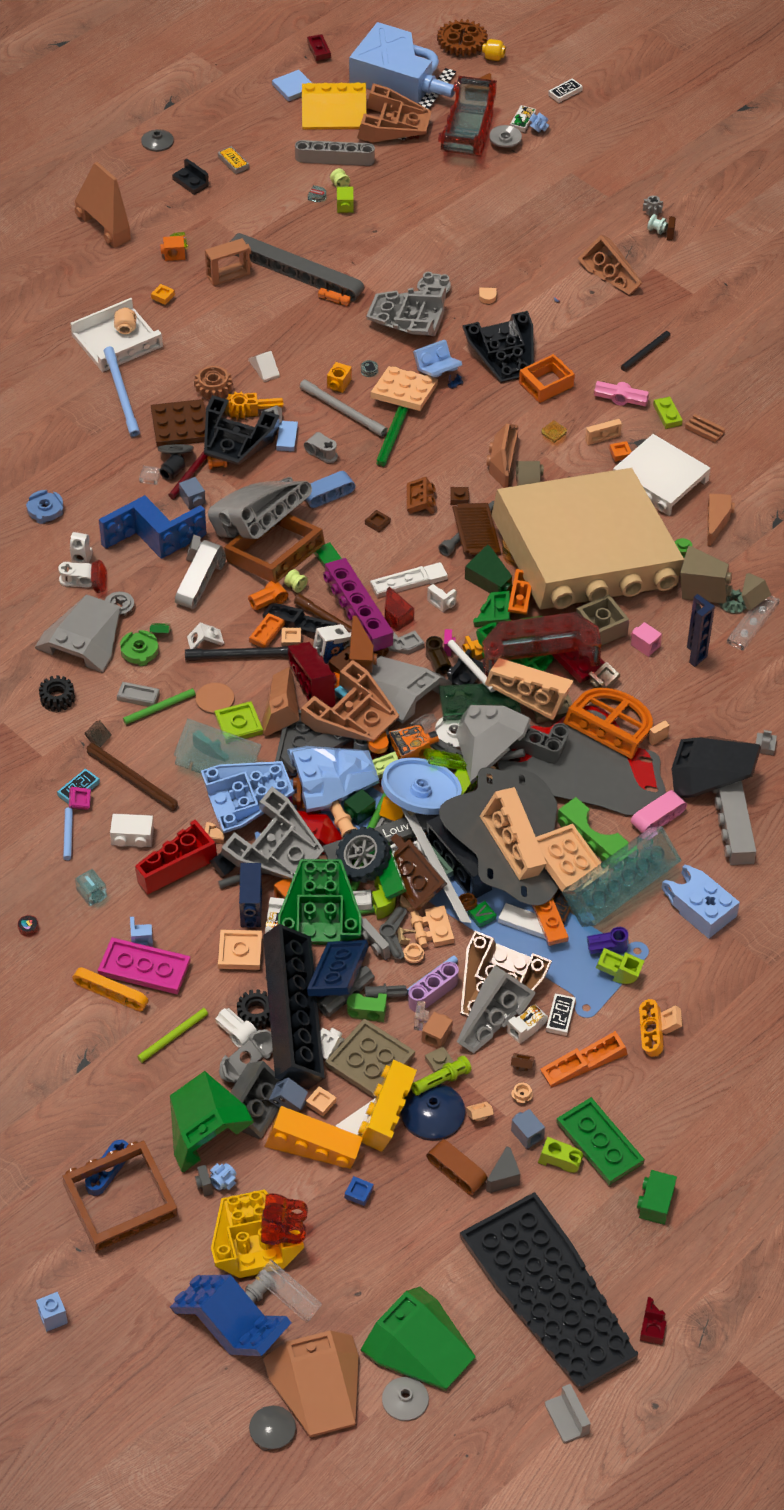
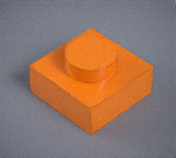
M627 441L610 444L609 450L614 462L625 459L631 453Z

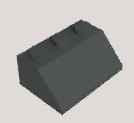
M264 1061L248 1063L230 1092L247 1106L254 1121L253 1124L241 1132L257 1139L263 1137L279 1110V1107L270 1102L269 1098L276 1083L282 1081L275 1078V1072Z

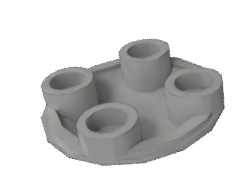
M425 272L417 284L418 291L424 290V286L433 285L446 286L447 293L451 287L448 275L433 274L432 272Z

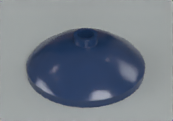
M439 1084L420 1095H415L411 1089L408 1095L404 1097L406 1101L400 1112L402 1122L406 1129L418 1138L430 1141L446 1139L454 1135L464 1122V1101L453 1088L445 1084Z

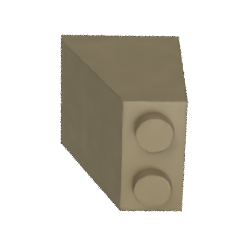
M688 546L680 572L682 599L693 600L694 596L699 594L708 602L726 603L728 596L731 597L733 592V586L730 585L732 572H729V564L692 546Z

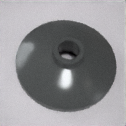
M161 129L148 131L141 138L143 147L154 152L167 150L174 142L172 134Z
M184 444L158 447V451L170 456L173 454L181 456L194 449L193 446Z

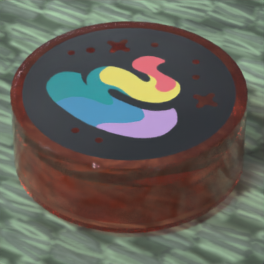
M32 915L21 917L18 921L20 934L24 936L36 934L39 930L37 918Z

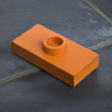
M268 613L249 637V642L261 648L268 647L285 625V620Z

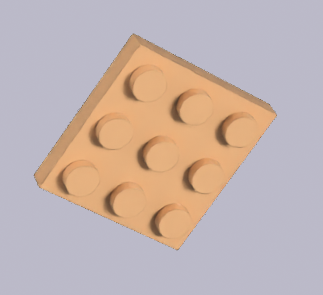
M388 366L372 389L370 398L421 411L438 385V379L432 378L429 375H421L413 371Z
M573 824L536 837L547 863L545 869L561 891L602 877L607 872Z

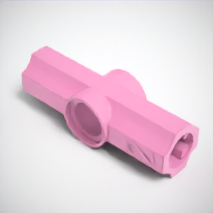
M597 381L594 396L612 399L616 405L620 406L631 403L646 407L649 392L633 389L625 382H619L617 385Z

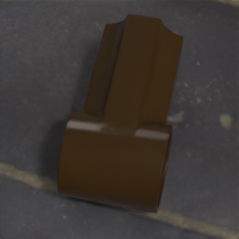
M438 636L429 637L426 640V658L431 661L436 673L440 675L447 674L452 665L443 648V640Z

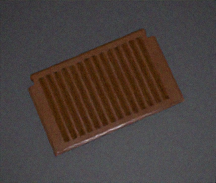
M464 503L452 507L464 553L477 555L485 546L489 545L496 554H501L488 503Z

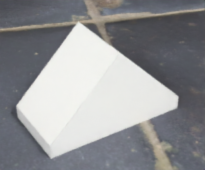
M272 351L249 358V362L263 382L280 377Z

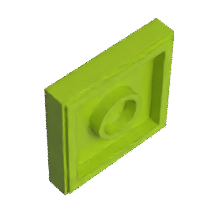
M252 701L214 711L226 744L263 734V728Z

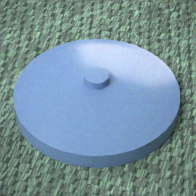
M402 758L393 761L385 768L381 780L382 789L392 802L418 814L437 815L439 814L440 806L446 800L461 795L462 792L458 778L449 769L436 762L422 758Z

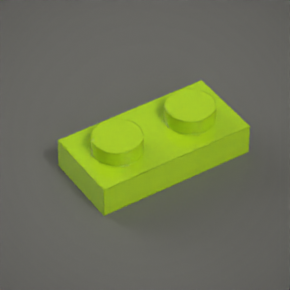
M671 397L655 399L653 401V406L665 429L682 425L683 420Z

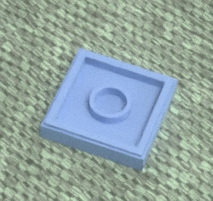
M300 70L272 80V85L288 102L302 97V84L312 83Z

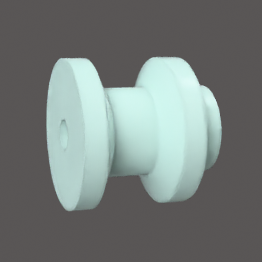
M653 214L648 222L647 229L649 231L656 229L657 234L661 235L663 232H666L668 223L666 218L659 220L657 215Z

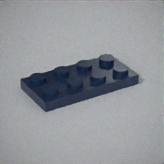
M368 941L327 942L307 988L308 995L318 997L349 995L369 948Z

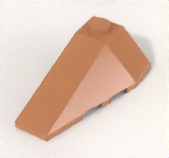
M600 235L578 258L587 271L629 295L642 284L623 254L612 240L606 236Z
M290 667L274 674L272 677L262 719L265 736L300 720L292 669Z

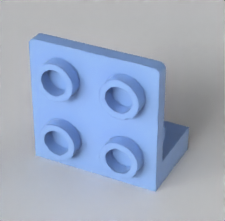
M441 340L413 351L418 371L432 377H439L445 371H455L458 369L457 367L462 366V361L450 356L446 340Z

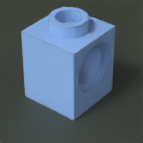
M58 1292L36 1300L38 1313L46 1332L68 1323L66 1310Z

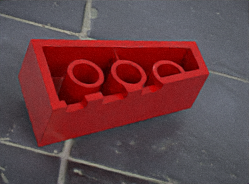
M196 819L190 823V827L186 830H180L177 833V837L171 841L167 840L162 844V848L159 851H153L135 865L138 884L148 895L210 864V860L217 855L216 843Z

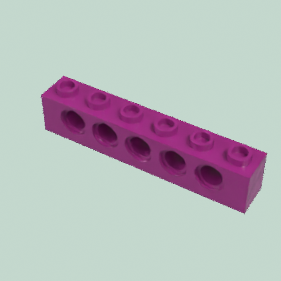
M342 558L326 563L325 572H323L325 582L331 586L333 595L338 597L339 604L346 610L349 620H352L353 616H357L374 646L373 652L393 646V630L347 559Z

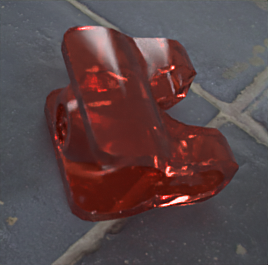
M267 1194L265 1208L262 1212L261 1242L268 1245L281 1243L299 1244L303 1242L306 1237V1226L303 1221L306 1220L308 1213L306 1203L300 1200L288 1199L279 1194ZM294 1209H299V1210H301L302 1212L299 1213V1214H296V1213H293V1212H291V1211L294 1210ZM297 1230L300 1234L294 1235L290 1231Z

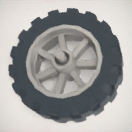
M355 828L351 830L350 834L347 833L344 836L343 841L339 842V849H336V859L342 860L349 879L355 882L361 881L366 883L367 880H375L378 875L381 876L384 873L383 870L385 868L387 869L388 861L391 860V847L388 844V840L374 828ZM368 842L374 843L369 848H367ZM357 859L355 864L352 865V860Z

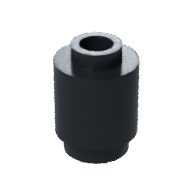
M173 454L161 465L160 475L166 480L174 479L185 468V460L182 456Z

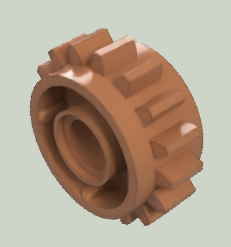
M208 366L199 371L198 375H195L194 387L196 392H199L200 396L206 399H211L212 395L222 398L228 395V391L232 390L233 381L231 374L227 373V370L222 367Z

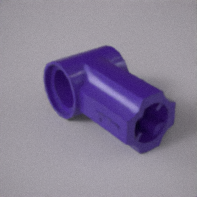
M615 927L608 933L587 936L590 955L602 953L604 948L617 954L624 953L628 949V931L623 927Z

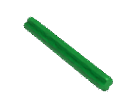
M398 406L376 459L378 466L381 465L383 467L386 465L409 408Z

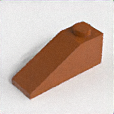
M353 616L349 663L354 660L369 673H372L373 665H377V654H373L374 646L357 616Z

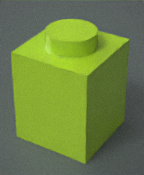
M337 187V213H354L353 187Z

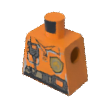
M420 725L389 732L391 746L396 752L398 759H427L432 755L430 745L439 742L436 731L425 734Z

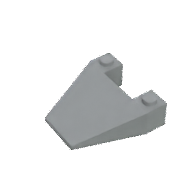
M271 787L259 801V809L273 820L252 845L234 832L222 846L221 855L237 867H240V863H261L262 873L292 880L300 859H318L324 852V849L290 800L274 787Z

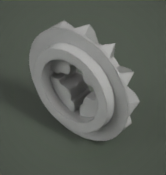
M114 592L105 599V601L115 605L116 601L122 605L120 607V614L125 616L127 612H132L134 607L133 597L126 592Z

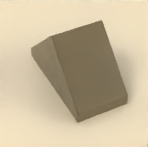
M748 573L745 577L742 598L747 610H752L768 598L771 593L764 579Z

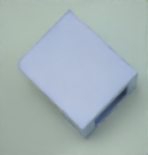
M130 917L131 941L153 947L152 925H135L134 917Z

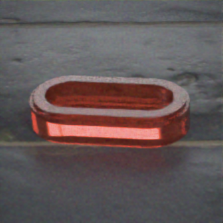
M101 560L94 561L91 565V583L96 593L104 592L107 585V570Z

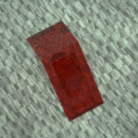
M388 587L384 618L389 626L397 632L414 621V608L391 587Z

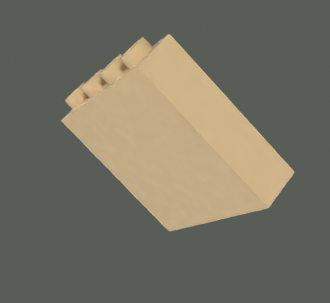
M633 468L497 489L491 516L518 568L523 570V578L526 582H529L531 593L540 610L552 607L563 609L571 604L586 601L592 602L607 595L611 597L621 595L632 597L643 591L655 589L666 591L677 586L684 558Z

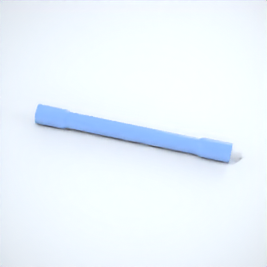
M111 346L106 347L103 351L121 402L129 434L132 437L138 436L140 430L130 405L114 348Z

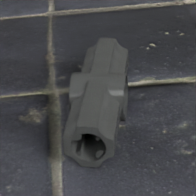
M367 966L360 967L349 995H326L317 1002L320 1012L325 1017H330L343 1005L347 1004V999L350 995L360 994V991L365 986H368L375 980L371 970Z

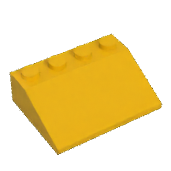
M366 83L302 84V130L360 128L363 114H366Z

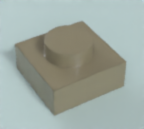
M444 1046L425 1055V1061L433 1073L442 1069L445 1063L454 1062Z

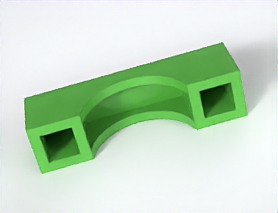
M577 797L558 809L557 822L559 825L565 827L573 824L594 854L605 865L614 870L631 857L632 844L619 833L604 835L590 828L588 825L590 809Z

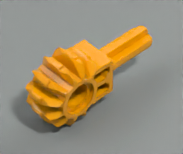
M234 391V394H228L226 398L229 400L230 418L236 417L237 420L239 418L245 420L246 416H258V409H267L274 406L282 408L284 405L283 398L257 399L256 393L243 394L242 391L240 393Z

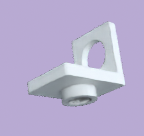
M199 623L187 636L190 649H196L203 640L221 646L224 644L220 629L203 623ZM197 633V641L193 643L194 635Z

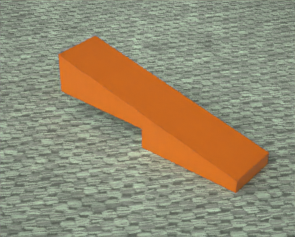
M616 1031L581 1051L578 1048L574 1049L540 1070L552 1088L626 1056L628 1053L626 1046Z

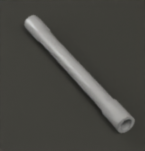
M304 379L301 382L300 389L351 417L381 437L386 435L387 428L354 410L319 389L308 380Z

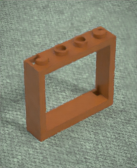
M287 514L258 539L243 538L241 535H238L224 547L227 562L269 582L277 583L325 544L321 528ZM277 525L304 537L271 564L244 552Z
M144 1140L132 1142L120 1151H111L104 1158L90 1160L85 1166L78 1169L72 1168L62 1175L63 1185L95 1252L177 1216V1206ZM142 1154L166 1204L97 1234L74 1183Z

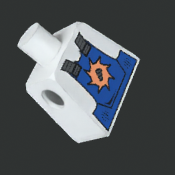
M341 624L317 628L313 647L323 657L324 662L329 664L333 656H337L347 646H350L351 632L348 633Z

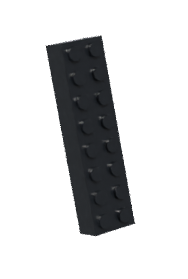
M277 924L263 935L275 1078L279 1080L290 1078L302 1088L309 1090L325 1079L317 996H309L307 992L314 974L311 936Z

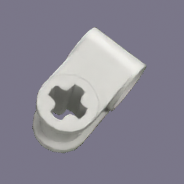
M63 562L59 565V573L61 574L59 582L61 585L89 588L93 585L95 567L92 564Z

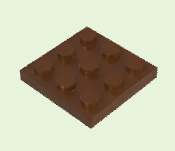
M203 399L151 405L157 447L205 442L206 412Z

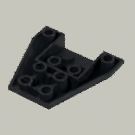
M528 311L512 314L510 321L481 328L479 322L462 326L467 342L500 383L519 379L520 370L534 363L533 323Z
M713 736L681 739L671 768L674 792L681 798H691L753 777L761 750L760 744Z

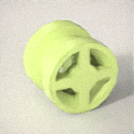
M338 168L331 173L330 180L336 188L348 187L350 178L343 169Z
M296 569L291 570L284 580V584L292 587L296 593L301 592L308 582V578L300 575Z

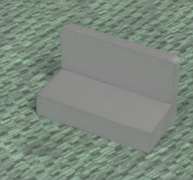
M571 1384L562 1387L560 1396L545 1401V1407L563 1443H568L589 1434L591 1423Z

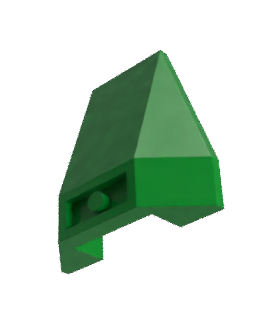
M300 859L279 912L278 924L311 936L312 945H327V942L352 941L361 937V914L341 859Z
M203 1071L170 1095L174 1156L182 1172H185L201 1160L197 1149L222 1131L229 1128L237 1135L254 1123L247 1106L206 1071Z
M420 1286L407 1290L375 1323L361 1347V1352L376 1364L443 1390H447L476 1359V1356L439 1301Z

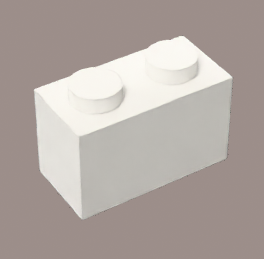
M112 815L110 829L111 845L152 847L154 832L153 816Z

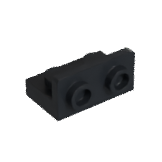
M189 159L184 160V168L172 174V180L193 195L209 187L208 173Z
M468 649L465 653L483 672L484 663L472 658V650ZM458 658L455 666H451L448 670L447 676L448 680L452 682L451 687L467 695L479 682L476 675L460 658Z

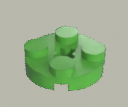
M139 630V633L134 634L130 632L120 642L122 658L139 666L147 665L149 661L157 656L159 651L157 638L154 634L145 630Z

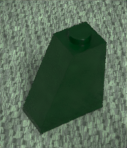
M489 545L485 546L465 566V579L488 593L511 592L513 586L512 575Z

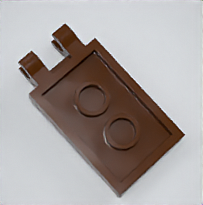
M396 833L390 839L399 848L393 854L407 890L402 895L414 910L418 912L447 885V882L412 840L405 841Z

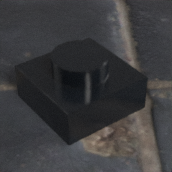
M221 851L210 862L219 875L223 877L233 870L236 865L221 855Z

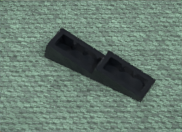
M278 603L270 604L262 614L263 618L268 613L285 620L284 627L301 628V634L312 639L315 638L317 628L337 625L335 622L306 616L303 609Z

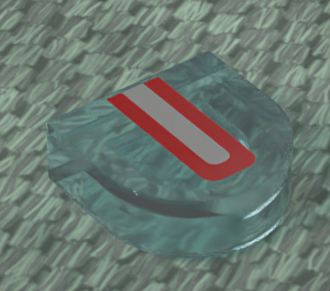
M313 185L308 194V200L314 202L324 201L326 199V190L323 187Z

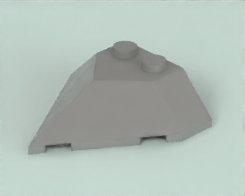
M470 705L461 717L456 735L471 784L477 780L476 776L481 768L493 766L510 750L508 748L516 740L520 741L525 736L531 721L529 717L506 706Z

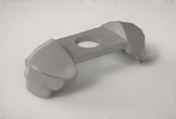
M268 1030L253 1032L248 1036L249 1040L229 1058L225 1055L220 1063L219 1073L221 1079L227 1082H237L247 1065L240 1060V1054L243 1051L250 1054L251 1059L249 1063L257 1062L262 1057L265 1059L270 1058L273 1053L271 1032Z

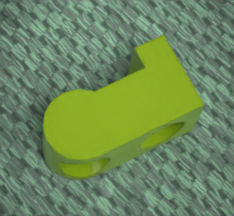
M547 1137L538 1163L545 1166L548 1163L560 1167L567 1172L575 1173L579 1170L583 1153L569 1144Z

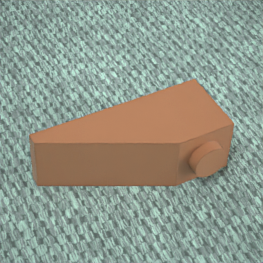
M709 493L707 546L713 544L729 522L730 514H734L735 503L731 502V495Z

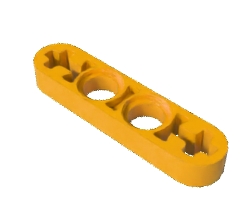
M78 968L72 976L73 981L80 987L134 1010L143 1011L149 1002L143 993L85 968Z

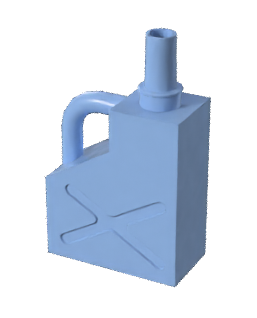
M377 22L349 57V83H366V88L370 90L373 83L388 87L416 103H419L426 93L431 94L433 92L452 98L456 91L455 85L436 79L435 75L432 76L439 64L438 56L427 48L414 45L412 33Z

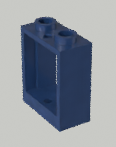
M240 863L239 909L241 927H261V863Z

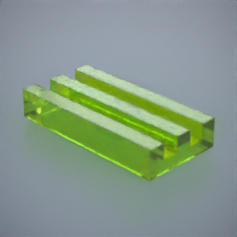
M425 748L423 753L431 765L465 770L467 765L461 754Z

